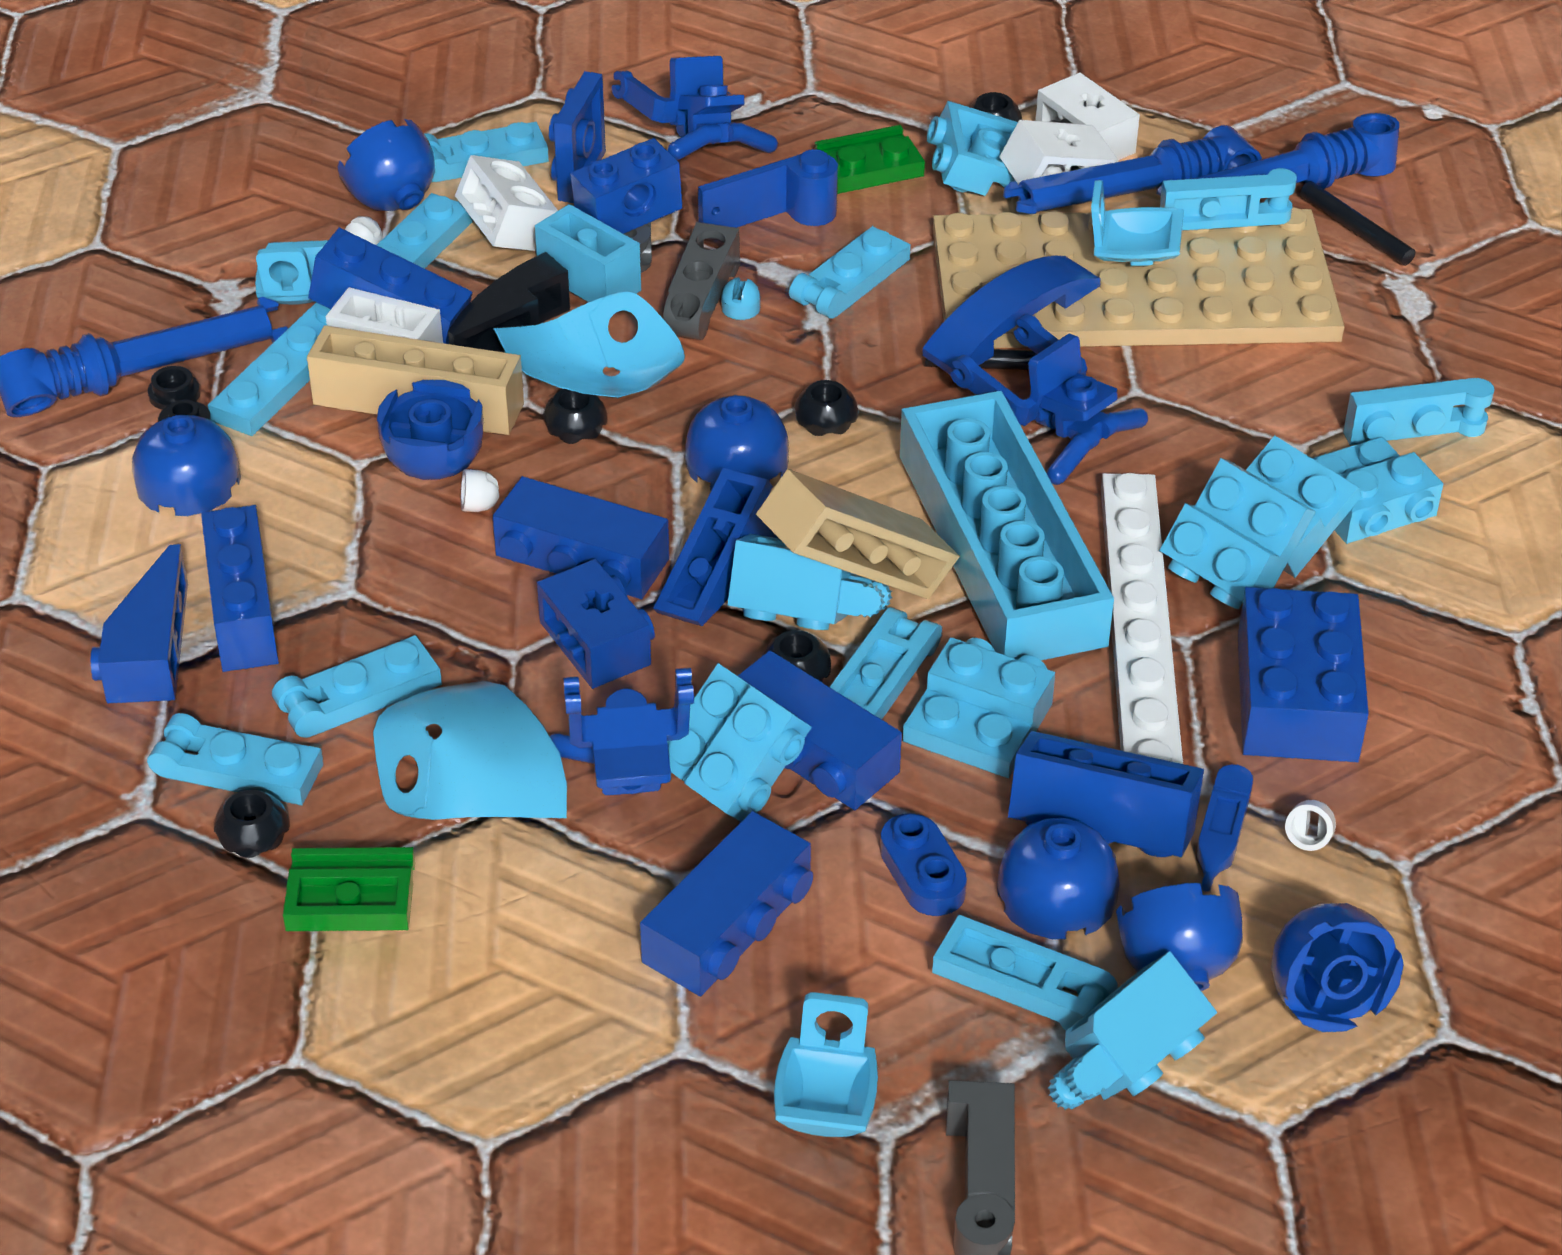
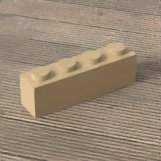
M324 325L307 355L313 405L378 415L379 405L394 390L397 389L399 397L404 393L413 391V382L421 380H446L462 384L470 390L471 399L478 402V399L483 406L484 432L510 435L524 405L521 355Z
M788 468L781 479L773 486L769 496L756 513L793 553L926 599H930L960 557L922 519Z

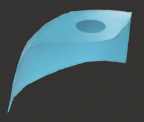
M628 291L610 294L593 300L545 323L522 327L494 328L505 353L521 355L522 371L526 375L556 387L583 394L619 398L649 389L676 370L685 359L681 342L666 321L646 300L636 293ZM619 311L631 312L638 321L637 333L628 342H617L609 334V320ZM605 367H613L617 371L619 370L620 373L616 376H608L603 373V369Z
M478 681L433 689L388 707L378 717L373 736L379 780L385 802L394 812L408 817L430 820L465 817L567 818V781L560 753L537 717L505 685ZM428 725H439L442 729V734L437 739H433V737L429 736L428 730L426 731ZM410 755L417 762L418 779L414 788L410 792L404 793L397 786L396 769L399 761L404 756Z

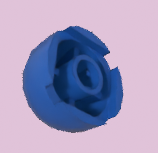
M404 119L408 126L396 127L394 122L389 120L366 130L347 147V151L351 156L346 161L345 167L341 160L339 161L337 166L339 177L348 191L363 205L375 211H395L413 208L423 199L424 193L428 190L434 177L435 161L433 150L420 127L412 120Z
M421 380L412 383L413 391L404 393L399 397L397 389L389 393L379 405L377 424L382 447L389 461L397 469L408 476L422 480H440L454 476L469 467L482 447L484 418L483 406L478 399V402L471 399L468 388L462 384L446 380Z
M734 395L722 397L704 405L690 423L685 446V464L690 477L698 483V475L702 480L710 482V491L722 468L768 479L769 482L770 479L776 477L779 473L782 477L788 468L789 440L786 428L777 412L765 402L748 396Z
M176 415L151 425L141 435L132 457V472L138 498L149 509L159 512L158 505L174 508L175 516L201 514V512H208L225 504L232 497L231 487L236 482L239 485L241 480L239 462L231 438L214 421L200 416Z
M1048 818L1029 824L1008 843L998 870L997 890L998 897L1000 895L1005 903L1004 912L1010 921L1028 933L1052 940L1066 939L1067 931H1078L1086 928L1085 935L1093 933L1112 917L1118 900L1120 884L1116 856L1102 835L1083 822L1067 818Z
M1184 883L1163 886L1132 897L1133 910L1126 912L1121 905L1116 910L1121 943L1126 959L1135 971L1138 972L1143 967L1171 951L1201 991L1206 990L1210 986L1209 980L1222 975L1238 958L1243 943L1242 913L1238 892L1229 886L1218 884L1220 896L1203 895L1201 883Z
M1319 903L1301 910L1284 925L1276 938L1271 961V971L1280 998L1303 1025L1321 1032L1348 1031L1358 1027L1355 1022L1349 1019L1362 1017L1369 1010L1375 1016L1387 1007L1399 988L1404 966L1402 955L1395 947L1393 937L1384 926L1365 910L1348 903Z

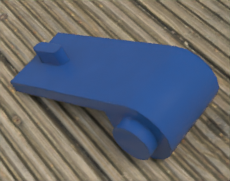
M812 149L784 160L698 186L699 222L737 228L787 212L800 224L807 226L825 225L833 221L837 214L838 163L824 151Z

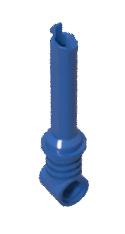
M1382 113L1363 114L1356 117L1351 128L1326 135L1316 131L1305 134L1293 151L1193 179L1268 175L1273 169L1284 168L1296 174V184L1301 182L1306 184L1312 181L1325 189L1330 187L1334 180L1357 173L1365 176L1387 175L1396 168L1399 122L1396 118ZM1162 186L1157 190V194L1160 197Z
M1221 125L1213 128L1203 139L1179 143L1174 139L1163 140L1152 151L1150 156L1022 180L1019 185L1012 181L1004 188L1003 197L1018 196L1019 201H1016L1015 210L1017 212L1035 214L1039 211L1092 201L1094 182L1097 180H1103L1105 199L1155 188L1158 190L1162 186L1163 181L1171 178L1173 180L1193 179L1261 160L1262 157L1234 128L1229 125Z
M260 297L257 300L258 306L114 342H109L102 337L94 338L92 334L88 333L82 335L78 343L72 344L71 350L68 346H62L58 349V352L55 349L47 350L46 356L43 352H39V350L34 348L18 349L0 356V396L8 416H30L49 408L55 403L57 396L63 400L69 397V392L75 397L79 396L82 390L85 393L93 392L100 397L108 394L109 388L114 387L122 376L271 339L272 343H274L288 328L285 326L272 330L267 312L278 310L279 304L268 298Z

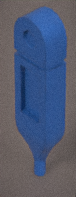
M1231 764L1219 769L1199 836L1196 857L1204 876L1201 888L1205 892L1211 890L1214 878L1232 865L1253 786V775L1247 768L1240 765Z

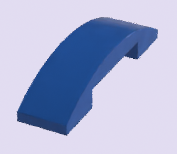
M1047 256L1023 263L996 277L963 302L940 325L922 348L923 356L948 374L956 369L952 362L962 355L971 357L979 366L994 356V340L1017 326V319L1025 314L1034 315L1052 302H1056L1066 309L1100 287L1101 278L1066 256Z

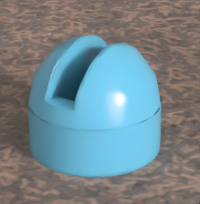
M735 277L723 287L721 295L722 312L727 317L736 320H746L755 317L761 308V296L758 286L750 279L741 281L739 277Z

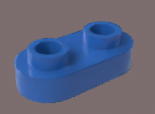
M912 813L897 815L888 820L881 831L880 853L908 903L918 912L930 916H944L958 910L965 900L967 876L963 866L938 826L931 819Z

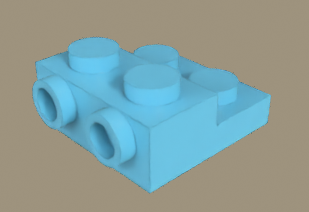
M947 101L940 117L935 116L932 119L927 132V142L936 145L932 159V169L941 172L943 184L949 185L954 190L959 192L970 191L984 196L988 193L993 181L999 183L1004 188L1010 182H1016L1000 159V155L1018 122Z
M1275 435L1246 469L1248 472L1316 511L1283 570L1296 578L1362 497L1360 489L1357 485Z
M1383 437L1312 458L1357 485L1362 494L1360 500L1335 529V532L1346 544L1437 516L1444 483L1415 452L1400 456Z
M1220 458L1195 506L1187 503L1184 504L1159 551L1172 558L1168 566L1172 572L1194 583H1197L1200 576L1214 584L1210 592L1214 598L1233 608L1239 609L1243 603L1245 587L1274 588L1316 511L1235 463Z
M950 637L928 672L925 693L903 726V742L1009 779L1014 770L1017 751L1029 733L1038 730L1052 706L1056 672L1048 670L1040 659L1031 655H1024L1019 659L997 653L991 644L981 638H970L964 642Z
M718 663L695 696L694 704H690L689 735L680 740L667 741L671 773L723 812L742 822L752 811L757 813L765 806L770 797L772 785L785 766L792 763L799 756L805 743V737L812 727Z

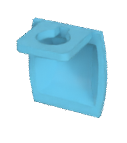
M1103 180L1094 182L1091 204L1095 245L1094 256L1103 261L1130 262L1131 266L1153 265L1154 261L1175 259L1180 255L1184 209L1138 207L1106 211Z
M328 240L268 243L265 249L258 250L256 255L258 267L255 282L257 298L265 297L278 302V304L288 305L315 302L308 298L315 257Z
M810 992L805 995L800 1038L790 1037L778 1065L774 1089L775 1120L798 1132L824 1137H847L866 1131L874 1110L878 1082L875 1048L864 1047L869 1008L866 1000ZM827 1011L840 1012L849 1017L853 1025L848 1031L841 1033L840 1041L825 1039L826 1031L816 1022V1018L820 1014Z

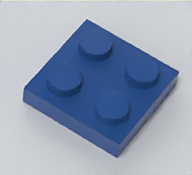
M584 71L575 88L568 90L565 104L559 114L555 113L551 118L549 139L551 142H555V156L551 167V177L553 181H557L558 201L574 203L571 172L586 167L595 161L602 160L606 153L602 74Z

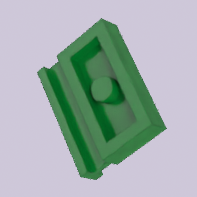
M901 125L815 142V149L824 151L838 163L837 194L924 176L925 160L909 136L903 135V127Z
M413 847L292 848V866L289 869L283 910L285 931L409 930L413 870H415Z

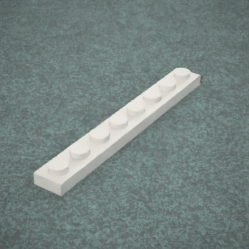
M1102 473L1101 499L1108 588L1114 597L1111 630L1120 749L1125 752L1183 764L1163 553L1159 551L1162 547L1156 478L1155 475Z

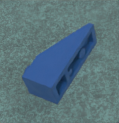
M722 468L653 607L657 613L703 626L728 600L736 540L748 534L778 538L756 515L773 488L768 479Z
M181 544L169 545L103 623L100 647H92L90 662L92 678L94 681H102L107 703L176 700L188 590Z

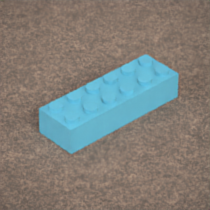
M996 391L903 408L901 412L900 459L937 534L960 556L953 567L995 652L1015 659H1019L1024 655H1031L1040 660H1046L1109 647L1114 597L1003 392Z

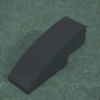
M547 252L518 265L479 293L459 314L448 330L449 344L505 353L494 328L537 325L570 310L568 270Z

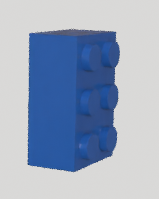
M1245 587L1238 630L1243 755L1359 762L1369 711L1358 594Z

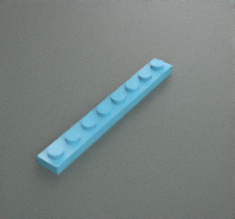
M431 193L377 246L425 269L473 222V219L460 202ZM317 302L309 308L208 404L211 421L253 436L310 381L307 355L323 326H327L326 315L331 309Z

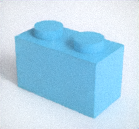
M570 204L535 225L537 256L547 252L568 270L570 292L591 302L618 292L628 291L637 294L641 291L639 242Z

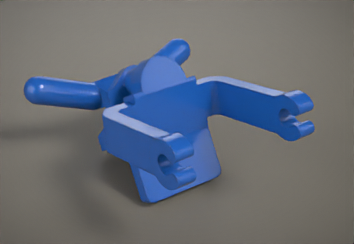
M721 56L671 58V92L669 98L659 96L633 77L629 71L614 72V79L621 82V85H612L611 87L615 98L625 100L653 121L676 125L677 133L681 138L672 142L667 149L676 160L686 157L707 144L741 142L765 153H772L778 147V141L773 135L743 123L731 122V112L744 106L745 99L744 94H731L728 92V85H723V59Z
M1025 314L1016 320L1019 328L1014 330V336L1019 343L1029 347L1037 354L1028 363L1031 387L1029 398L1025 400L1020 399L967 355H962L952 362L956 369L950 372V376L959 387L968 388L975 395L1002 391L1020 425L1026 426L1035 420L1038 424L1056 429L1057 436L1062 438L1068 436L1071 441L1046 472L1052 484L1060 485L1069 477L1085 455L1099 444L1102 438L1107 439L1116 432L1144 427L1148 422V414L1142 408L1127 409L1107 414L1101 412L1118 399L1117 388L1086 376L1087 365L1085 359L1081 357L1079 337L1069 333L1059 340L1044 329L1035 316Z
M691 668L675 669L674 707L671 709L656 710V703L647 704L645 697L641 693L632 689H620L607 698L606 707L597 708V715L586 716L581 715L579 677L563 678L569 735L559 733L550 735L561 758L594 764L596 785L598 788H602L604 795L659 791L661 784L671 781L667 741L680 740L689 735L690 704H694V689L691 682L692 670Z

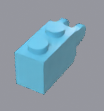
M748 534L736 540L727 605L744 608L743 615L745 617L773 621L776 620V615L779 614L796 617V625L799 627L813 630H828L830 624H836L847 617V615L860 616L862 614L863 617H872L873 614L877 615L881 609L887 608L886 605L890 604V599L893 597H891L892 591L888 585L795 554L778 538Z
M1171 951L1140 969L1066 1030L1065 1049L1073 1060L1059 1070L1057 1074L1053 1075L1054 1078L1049 1081L1051 1084L1048 1087L1050 1089L1049 1096L1052 1097V1102L1057 1103V1107L1061 1106L1064 1110L1068 1108L1072 1110L1083 1104L1084 1101L1101 1095L1106 1100L1126 1088L1132 1096H1135L1163 1075L1162 1070L1157 1064L1170 1054L1174 1060H1177L1205 1039L1199 1028L1218 1012Z

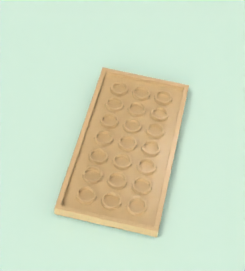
M1292 207L1291 219L1289 222L1280 225L1182 230L1180 255L1178 257L1164 261H1154L1153 265L1131 266L1130 262L1103 261L1094 256L1095 245L1092 213L1050 211L1044 214L1002 212L986 215H967L964 213L933 215V238L944 321L980 288L1008 270L1034 259L1058 255L1070 258L1101 278L1100 287L1066 309L1056 302H1052L1033 316L1039 320L1044 329L1059 340L1069 333L1078 336L1080 347L1342 342L1344 323L1311 209ZM1018 325L994 340V348L1029 347L1019 343L1014 336V330L1019 328Z

